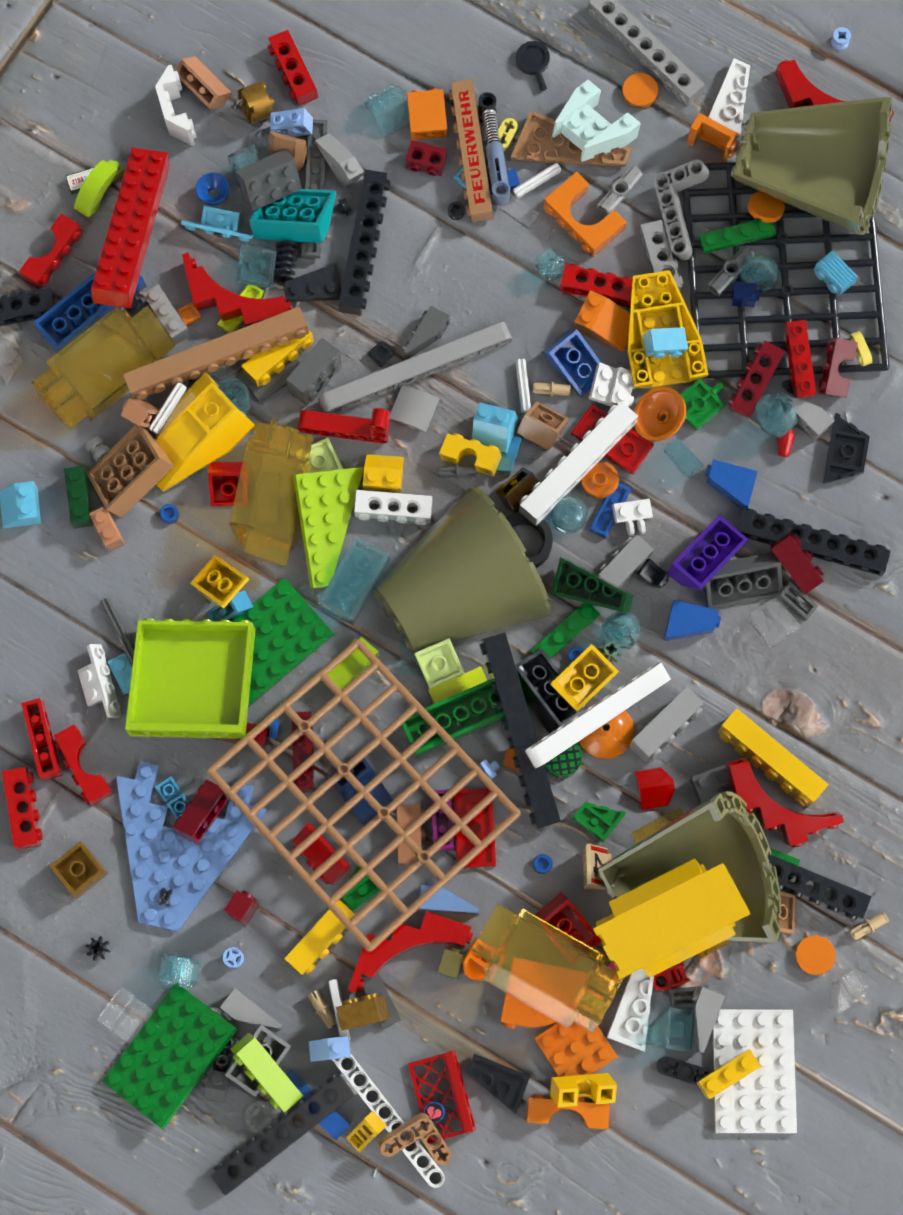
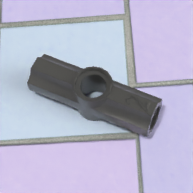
M743 245L730 260L725 262L724 267L707 284V288L713 295L720 296L753 260L755 254L748 246ZM727 269H733L735 273H729Z

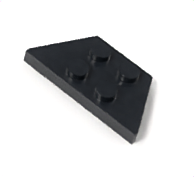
M838 413L834 414L835 421L831 430L823 483L825 484L863 474L870 436L858 430L851 422H846Z

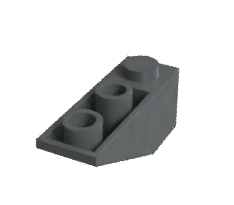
M432 306L429 307L428 311L425 310L420 318V325H416L412 331V339L410 342L407 341L403 347L404 359H409L442 338L450 324V315Z
M232 1037L212 1063L205 1085V1099L225 1103L231 1079L226 1077L224 1073L234 1060L232 1057L235 1054L231 1051V1048L239 1042V1038Z

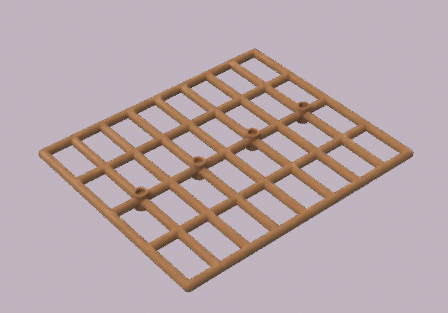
M360 639L354 640L206 770L212 780L368 952L373 951L521 815L520 810ZM358 648L372 664L341 690L327 674ZM378 670L391 685L360 711L347 695L374 671ZM322 680L335 696L307 721L302 720L291 706ZM395 691H398L411 706L380 732L367 716ZM341 701L355 717L326 743H323L310 727ZM285 712L298 726V729L267 754L254 738ZM415 712H418L431 728L400 754L386 738ZM361 722L375 738L347 763H342L330 749ZM437 733L451 749L420 776L406 759ZM301 735H306L318 750L287 776L273 760ZM248 744L260 757L261 761L230 787L216 771ZM381 744L395 760L368 784L363 786L350 770ZM457 754L471 770L440 797L426 781ZM325 755L338 771L309 797H306L293 781L320 757ZM268 766L281 782L249 809L236 792ZM401 766L414 782L386 807H382L369 792L397 767ZM477 776L491 792L460 819L446 803ZM341 778H346L358 793L331 817L326 819L313 803ZM287 787L301 804L269 831L256 814ZM421 787L435 803L403 830L390 816V813ZM497 797L511 814L483 840H480L469 829L467 824ZM364 798L378 814L352 838L346 841L332 825ZM307 809L321 825L289 853L275 836ZM441 809L455 825L431 847L423 851L412 840L410 835ZM381 821H385L398 836L372 860L366 863L352 847ZM327 831L341 847L309 875L295 858ZM461 831L475 847L444 874L430 857ZM404 842L418 858L389 885H386L372 869ZM347 853L361 869L329 897L315 881ZM421 865H425L436 876L438 881L407 908L393 891ZM367 875L381 892L349 919L335 903ZM387 897L401 914L370 942L355 925Z

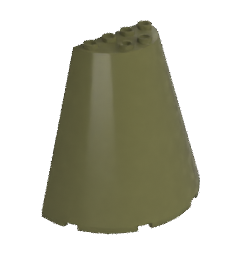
M892 97L751 113L750 119L745 123L746 132L745 135H742L740 141L742 148L736 153V165L732 167L731 177H734L740 183L848 231L864 235L870 227V218H874L883 185L882 172L886 169L891 124L888 123L892 115Z
M477 486L469 487L374 587L372 592L377 601L381 600L384 606L382 609L386 616L393 618L394 623L392 625L397 633H402L404 637L402 640L407 649L411 648L413 652H418L450 638L451 642L544 618L551 614V606L546 601L549 599L535 565L533 562L530 563L529 558L525 555V547L502 512L498 514V510L494 508L495 503Z
M733 792L718 793L602 864L598 869L599 876L606 885L608 895L616 899L694 858L699 865L703 864L707 871L724 863L750 911V915L735 922L736 926L733 929L736 935L725 941L777 942L781 924L779 921L777 922V915L781 914V897L776 868L768 860L771 850L755 814L748 813L744 808L747 807V803Z

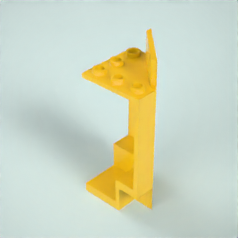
M694 858L610 901L609 904L613 914L597 921V927L593 928V930L602 940L603 948L609 960L614 962L616 973L620 979L640 969L650 978L735 936L736 933L733 929L736 926L735 922L750 915V911L724 863L707 871L703 864L699 865Z

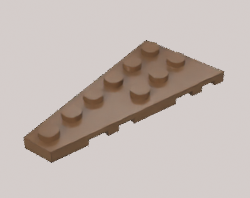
M530 111L510 157V161L625 167L632 148L625 146L619 149L617 147L611 149L609 153L604 154L603 152L594 155L592 159L582 162L580 160L582 150L562 133L554 138L552 137L556 120Z

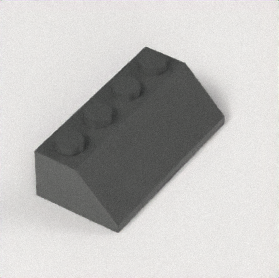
M774 552L729 560L703 587L707 607L716 609L777 597V594L783 588L781 562Z

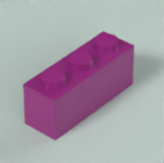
M449 789L434 791L442 797ZM451 799L446 803L450 808ZM441 809L432 815L434 843L453 827L452 821ZM453 837L437 852L454 851Z

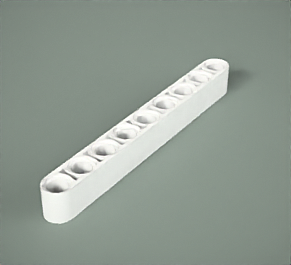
M659 662L526 749L525 752L534 767L538 768L668 682L671 678L663 664Z
M352 1054L349 1057L353 1062V1067L350 1070H344L342 1067L343 1060L347 1058L332 1059L371 1111H374L380 1117L379 1111L382 1107L390 1109L391 1114L389 1118H381L386 1124L385 1129L388 1133L392 1131V1126L395 1123H400L401 1125L404 1123ZM361 1074L365 1077L366 1081L363 1086L355 1084L354 1079L357 1075ZM374 1090L378 1094V1099L376 1102L371 1103L367 1100V1094ZM410 1131L402 1132L400 1138L407 1139L410 1136ZM418 1140L415 1141L416 1148L413 1151H407L404 1148L402 1151L428 1185L438 1188L444 1183V1173ZM426 1156L429 1163L427 1167L421 1168L418 1166V1157ZM438 1172L441 1175L440 1183L433 1184L430 1181L431 1173Z

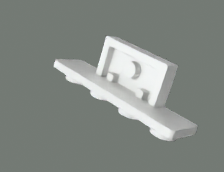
M89 644L87 649L91 664L77 670L87 706H95L103 702L107 717L119 718L122 716L120 704L118 703L115 687L112 683L105 652L102 645Z

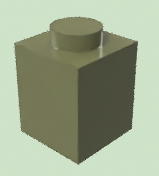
M450 947L449 950L445 949L438 969L439 974L457 979L464 958L461 950Z

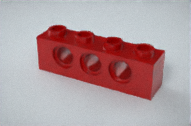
M289 30L268 37V51L271 56H275L276 60L274 63L277 70H281L283 73L281 77L284 85H288L290 88L289 95L292 101L296 100L297 105L300 106L317 99L318 94L315 84ZM297 82H302L301 85H295Z
M565 264L560 291L587 298L591 290L610 299L617 305L631 308L633 278L619 277L610 272H598L594 268L585 269L577 264ZM583 278L585 279V282L581 283L578 282L576 279ZM601 282L603 286L598 287L595 283ZM618 286L621 290L615 291L613 287Z
M806 320L787 322L784 326L793 397L797 399L813 398L816 395Z
M38 698L21 703L39 778L46 781L62 776L45 702Z
M26 767L2 771L14 848L22 850L41 846L40 840H43L41 828L38 829L37 821H40L38 809H35L34 802H37L35 790H32L31 783H34L32 771H29ZM24 784V791L20 794H17L16 788L19 785ZM27 803L28 809L24 813H20L19 807ZM29 822L31 824L30 830L23 832L22 826Z

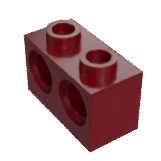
M411 141L406 158V168L413 172H425L430 176H442L447 158V149ZM415 156L421 157V159L415 160L413 158ZM437 160L439 163L432 164L431 161Z

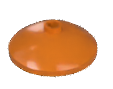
M657 387L648 391L639 399L635 406L634 412L638 415V419L634 427L643 438L649 441H663L672 437L681 428L685 420L686 405L683 397L669 387Z
M626 710L604 724L609 726L610 729L608 731H604L601 726L578 741L583 750L599 759H612L623 754L629 748L634 737V724Z

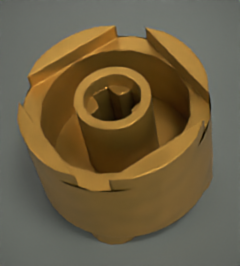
M263 81L237 90L238 99H242V111L251 124L271 117V113L274 112L272 108L274 106L273 98L271 95H267L266 85Z

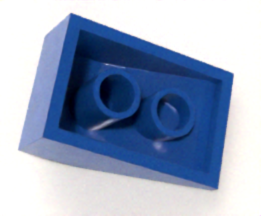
M569 329L543 350L542 353L563 379L582 397L591 389L597 364L601 363V361L577 329Z

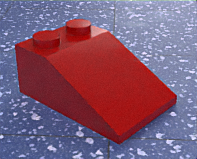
M562 892L531 917L572 967L602 942L592 927Z

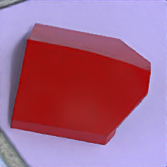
M662 768L635 771L641 809L647 810L668 806L675 792L673 778Z

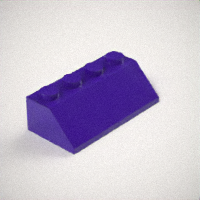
M719 515L671 564L667 574L681 586L701 590L748 541V538Z

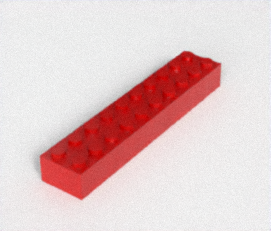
M133 147L131 149L91 287L93 303L131 308L170 168L168 152Z

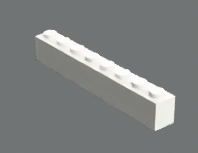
M622 401L617 406L613 405L608 411V415L598 420L595 425L596 428L593 431L589 430L584 435L583 441L580 444L576 443L570 450L571 453L567 457L563 456L557 464L559 466L555 470L551 469L545 475L546 479L542 483L538 482L533 487V492L521 499L519 502V512L537 526L637 423L638 415Z

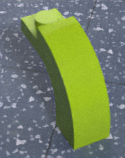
M100 161L82 184L73 209L88 218L98 212L107 188L124 175L126 168L117 161Z

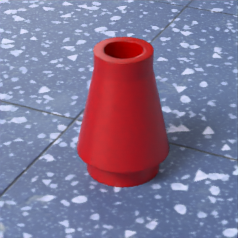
M779 429V433H777L778 456H790L795 439L794 430Z

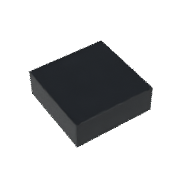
M380 341L368 352V356L382 367L394 356V352Z

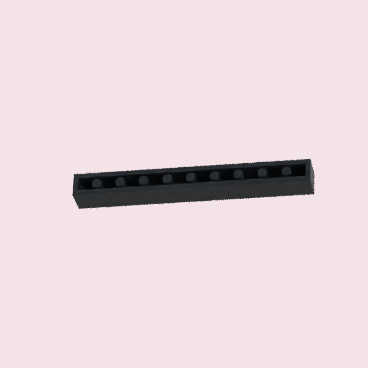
M506 632L483 638L479 647L482 655H486V671L488 674H491L493 679L490 682L493 693H497L499 699L496 701L498 711L503 713L502 726L504 731L508 730L510 738H507L509 749H513L515 757H512L515 768H519L520 776H518L520 786L525 788L526 794L523 797L526 806H530L532 812L529 814L531 824L539 829L561 822L545 765L535 768L525 752L526 749L538 741Z

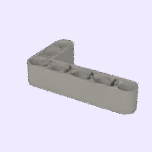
M693 160L661 173L654 180L670 248L680 260L689 259L693 251L678 192L707 180L709 170L700 160Z

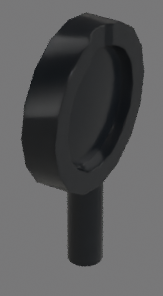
M528 41L518 48L516 65L523 73L535 75L540 91L546 90L547 86L542 72L548 68L550 62L549 51L540 42Z

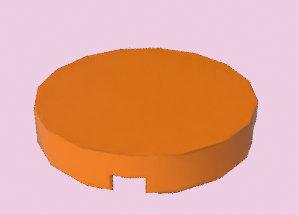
M635 73L624 82L622 88L623 98L631 107H649L656 101L658 84L648 74Z
M761 191L754 193L750 197L747 206L752 217L755 219L758 217L765 223L778 221L785 209L783 201Z
M600 462L581 479L584 491L589 496L601 499L615 492L618 488L619 476L613 465L608 462Z
M818 935L808 936L801 940L795 951V958L799 968L805 973L814 976L829 971L834 965L836 958L835 949L831 942L825 937Z

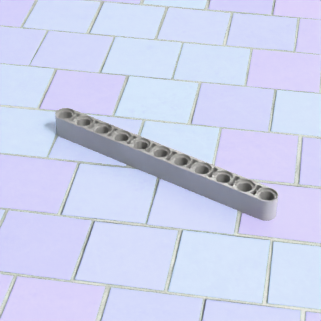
M500 322L325 392L318 397L324 413L335 414L398 389L402 385H408L505 346L513 339L505 322Z

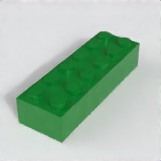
M493 679L424 708L454 741L504 719L502 711L499 712L496 701L499 700L497 693H493L490 682ZM415 712L401 725L410 745L431 728L418 712ZM436 733L414 752V756L418 758L447 744Z

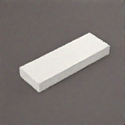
M337 979L330 980L328 983L339 1036H348L349 1040H351L349 1029L341 1031L336 1007L342 1006L341 1001H343L339 981Z

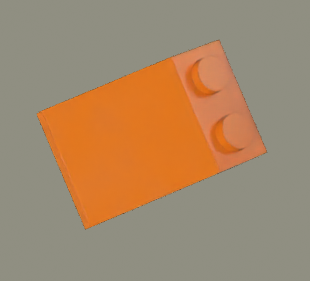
M590 290L574 322V329L624 353L628 345L630 313L610 299Z

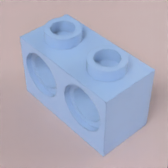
M305 108L271 113L270 130L272 132L291 137L312 134L313 117Z

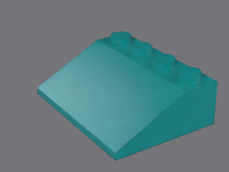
M301 189L255 210L249 221L254 239L323 243L330 226L336 190Z

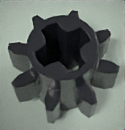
M102 936L98 940L91 937V944L85 945L89 948V952L86 955L91 956L93 954L94 961H97L98 957L105 960L104 955L106 952L111 953L107 949V945L110 942L106 941L103 943ZM100 943L102 951L97 952L94 950V947L99 946Z

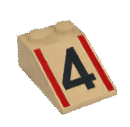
M593 844L585 845L583 849L584 890H606V885L603 879L600 878L598 869L602 864L611 860V853H608V848Z

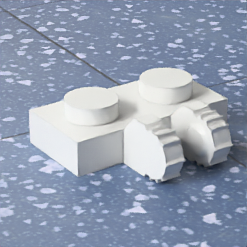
M650 499L612 505L615 524L625 522L627 534L634 536L635 530L632 521H637L639 534H645L644 519L653 518Z

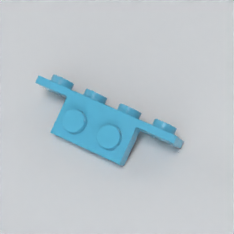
M205 205L203 207L201 223L182 220L180 223L185 225V229L196 231V228L203 229V233L207 234L219 232L222 237L231 238L232 235L238 236V240L246 242L254 239L253 234L238 231L240 212Z

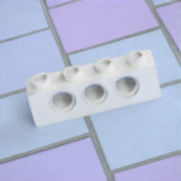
M357 490L354 512L355 517H358L360 520L374 518L380 522L396 520L397 523L404 524L410 521L418 525H426V523H431L433 501L432 496ZM372 504H378L380 506L377 510H371L369 508ZM391 505L398 506V510L395 512H391L388 508ZM409 507H416L418 509L415 513L407 511Z

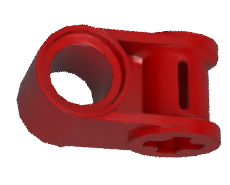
M683 962L654 975L652 989L656 992H662L690 982V978H687L683 969ZM657 977H662L665 980L664 987L661 988L656 985Z

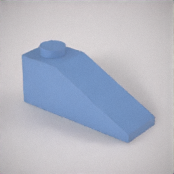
M425 882V885H421L420 896L435 882ZM443 887L419 908V911L479 915L477 907Z

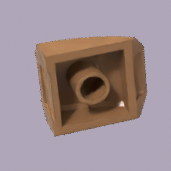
M270 131L268 155L270 156L285 149L294 158L297 172L304 170L307 161L306 141Z

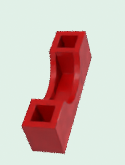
M62 213L51 226L55 236V245L51 252L43 257H29L19 270L22 279L37 288H42L43 285L49 282L53 271L60 267L61 260L70 253L72 245L79 241L82 236L80 225Z
M74 724L55 734L56 741L54 745L58 752H63L65 758L62 760L67 769H72L74 775L71 777L76 786H81L83 791L80 794L85 803L89 802L93 806L113 795L102 775H90L82 770L80 754L86 746V742L78 727Z

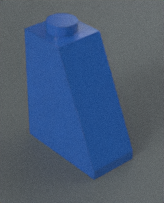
M713 459L712 464L707 465L705 476H708L707 483L741 510H746L749 507L757 471Z
M674 600L664 640L671 641L713 633L715 628H719L721 617L718 616L719 610Z

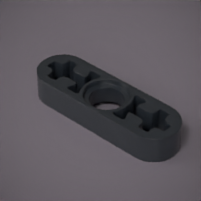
M670 1057L660 1058L656 1065L660 1074L695 1085L701 1079L695 1077V1081H692L695 1075V1068L698 1069L697 1074L703 1075L705 1072L708 1075L712 1072L710 1069ZM667 1060L669 1061L668 1064L674 1067L675 1062L679 1063L676 1068V1075L672 1074L674 1070L667 1069L664 1072L663 1067L660 1066L661 1063H665ZM682 1066L690 1068L691 1075L688 1078L680 1075V1068Z

